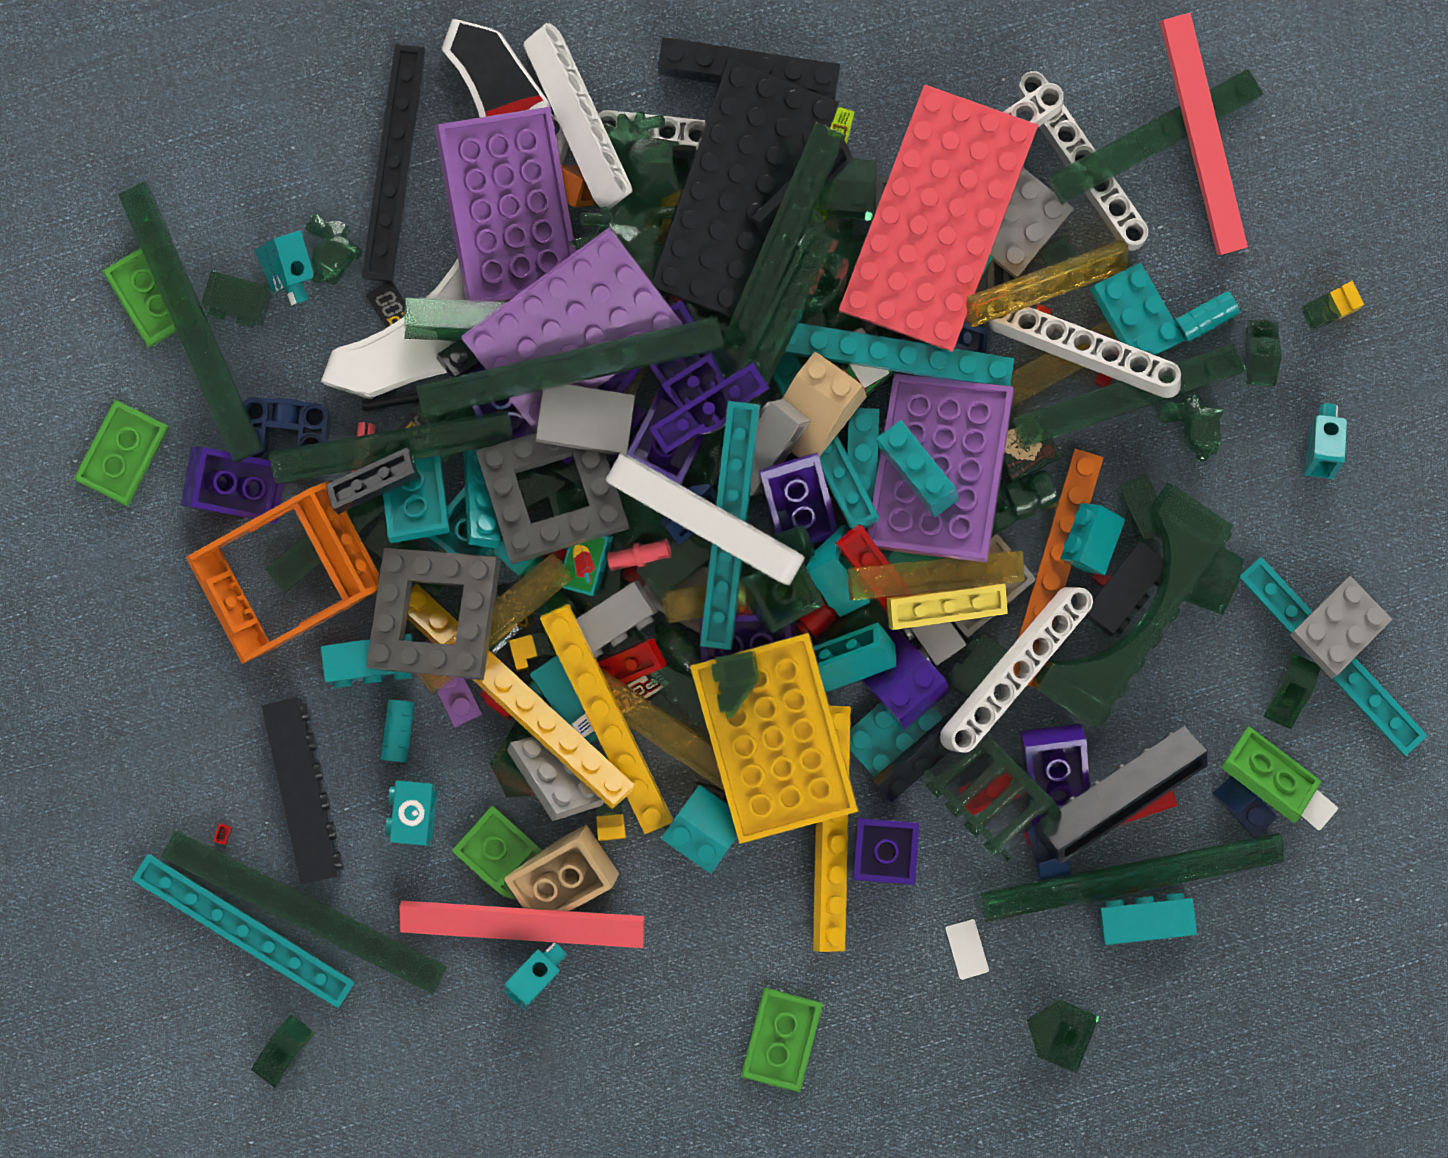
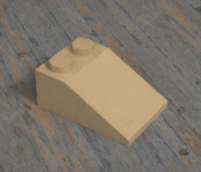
M817 352L812 354L796 374L782 398L811 420L791 451L797 458L818 453L820 457L867 397L861 383Z
M587 824L554 842L508 874L504 880L525 909L571 911L611 889L619 872Z

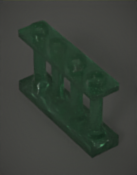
M987 733L970 752L961 755L937 779L928 769L923 772L929 781L925 785L936 798L942 795L948 801L944 804L945 807L956 818L962 815L967 821L963 824L975 838L981 835L986 840L983 846L994 858L1001 855L1006 862L1011 859V856L1004 846L1038 814L1042 816L1046 813L1054 820L1062 813L1054 800ZM987 754L992 759L989 763L991 766L955 798L945 787L979 755L983 757ZM1006 773L1012 779L1009 782L1010 786L975 818L965 806L998 775L1002 777ZM1026 793L1032 799L1028 802L1030 806L994 838L984 826L1016 796H1022Z

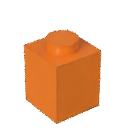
M575 164L561 165L567 204L573 207L594 206L595 200L579 166Z

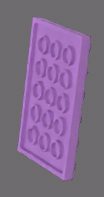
M537 108L434 125L466 305L469 307L512 299L576 252L551 108Z
M609 227L463 334L462 339L536 432L544 380L596 389L683 324Z
M894 373L884 432L902 420L956 487L959 500L934 518L881 452L872 502L880 517V521L868 526L867 531L879 550L988 562L1014 387Z

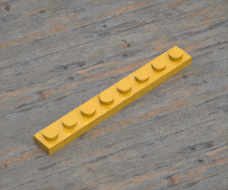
M567 604L542 615L540 620L608 760L635 785L634 790L626 797L644 834L671 824L673 822L671 813L570 605Z
M830 706L849 774L850 706ZM848 815L816 823L813 951H845Z

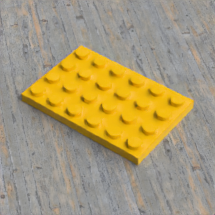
M809 633L690 666L739 844L859 811Z

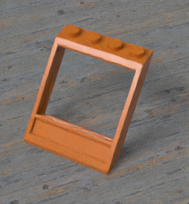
M330 480L301 492L186 557L242 664L274 650L374 595L378 591L380 574L347 512L337 514L333 510L326 484L330 483ZM294 509L342 600L300 622L298 627L269 641L220 548L249 532L252 533Z

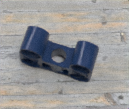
M250 397L242 403L240 408L237 444L246 455L259 457L267 451L270 431H274V428L290 429L298 433L297 450L307 462L319 463L324 460L328 452L331 416L325 407L318 403L302 402L287 398ZM256 405L262 406V416L258 419H250V409ZM315 411L322 412V422L318 425H310L308 419L311 413ZM251 435H258L260 438L259 445L254 449H247L245 445L246 439ZM309 442H319L320 449L316 454L307 455L305 453V447Z

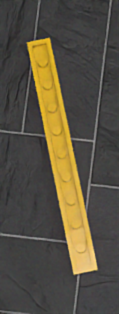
M418 584L414 585L411 588L407 619L432 643L455 645L458 621ZM488 650L484 680H472L611 809L617 806L634 790L635 785Z

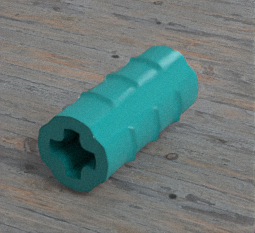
M1226 291L1201 304L1199 307L1188 311L1174 321L1182 333L1184 341L1188 343L1239 315L1240 309L1232 294Z
M388 699L385 728L383 729V743L381 744V760L407 763L412 722L414 719V702Z

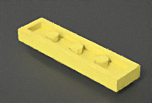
M994 583L887 598L889 629L896 630L1008 614L1006 586L1004 583Z

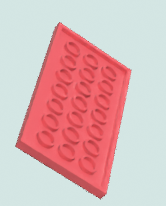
M924 84L839 311L953 352L1037 132L1038 124Z

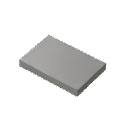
M544 380L535 442L619 455L620 453L627 455L635 395Z

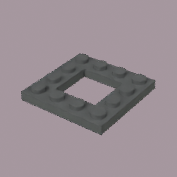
M536 433L476 451L511 565L629 529L617 488L606 481L611 470L605 453L535 442ZM573 456L589 507L531 524L515 473Z
M384 548L366 668L484 680L501 559L491 556ZM412 582L464 586L455 645L404 641Z

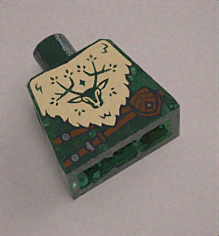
M1013 407L1011 409L1003 460V468L1010 485L1059 460L1063 456L1062 451L1034 416L1020 422Z

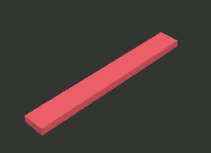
M1191 13L1161 20L1159 22L1216 253L1217 255H1223L1247 248L1248 245Z
M401 901L400 932L643 948L644 916Z

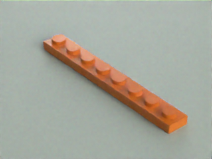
M1078 449L1073 451L1018 639L1057 592L1066 586L1072 565L1061 560L1060 557L1080 504H1090L1104 458L1102 456ZM1056 616L1052 620V628L1054 627ZM1037 639L1032 646L1034 653L1039 649V641ZM1018 662L1013 667L1015 676L1020 672V664ZM1041 669L1027 684L1028 687H1036Z

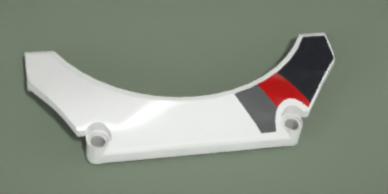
M457 19L451 21L442 50L457 67L469 87L480 118L544 107L551 108L548 99L500 32ZM552 114L555 129L560 127L556 116ZM560 127L558 134L555 136L560 164L562 165L569 144ZM457 258L453 267L440 284L422 303L402 319L366 339L333 350L321 383L341 391L373 399L377 395L408 383L447 373L446 370L436 359L437 353L460 340L463 334L511 299L467 307Z

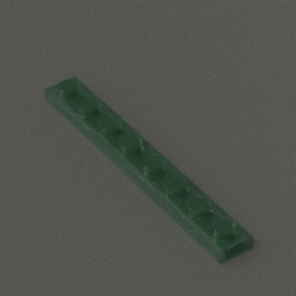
M1249 69L1210 89L1217 121L1261 98L1263 95ZM1181 107L1174 108L1050 175L1047 181L1061 204L1063 205L1187 138Z
M1235 344L1175 363L1181 373V388L1178 394L1173 397L1243 374L1245 369ZM1164 376L1160 379L1162 383L1166 384L1175 380L1171 376ZM1119 382L1013 418L1011 422L1021 448L1024 449L1170 398H1164L1125 382Z
M509 410L270 451L269 459L275 483L277 484L358 470L406 447L412 452L413 458L416 460L491 447L514 440L515 437Z

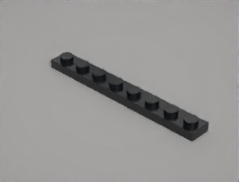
M395 44L362 278L366 280L393 283L426 53L425 47Z

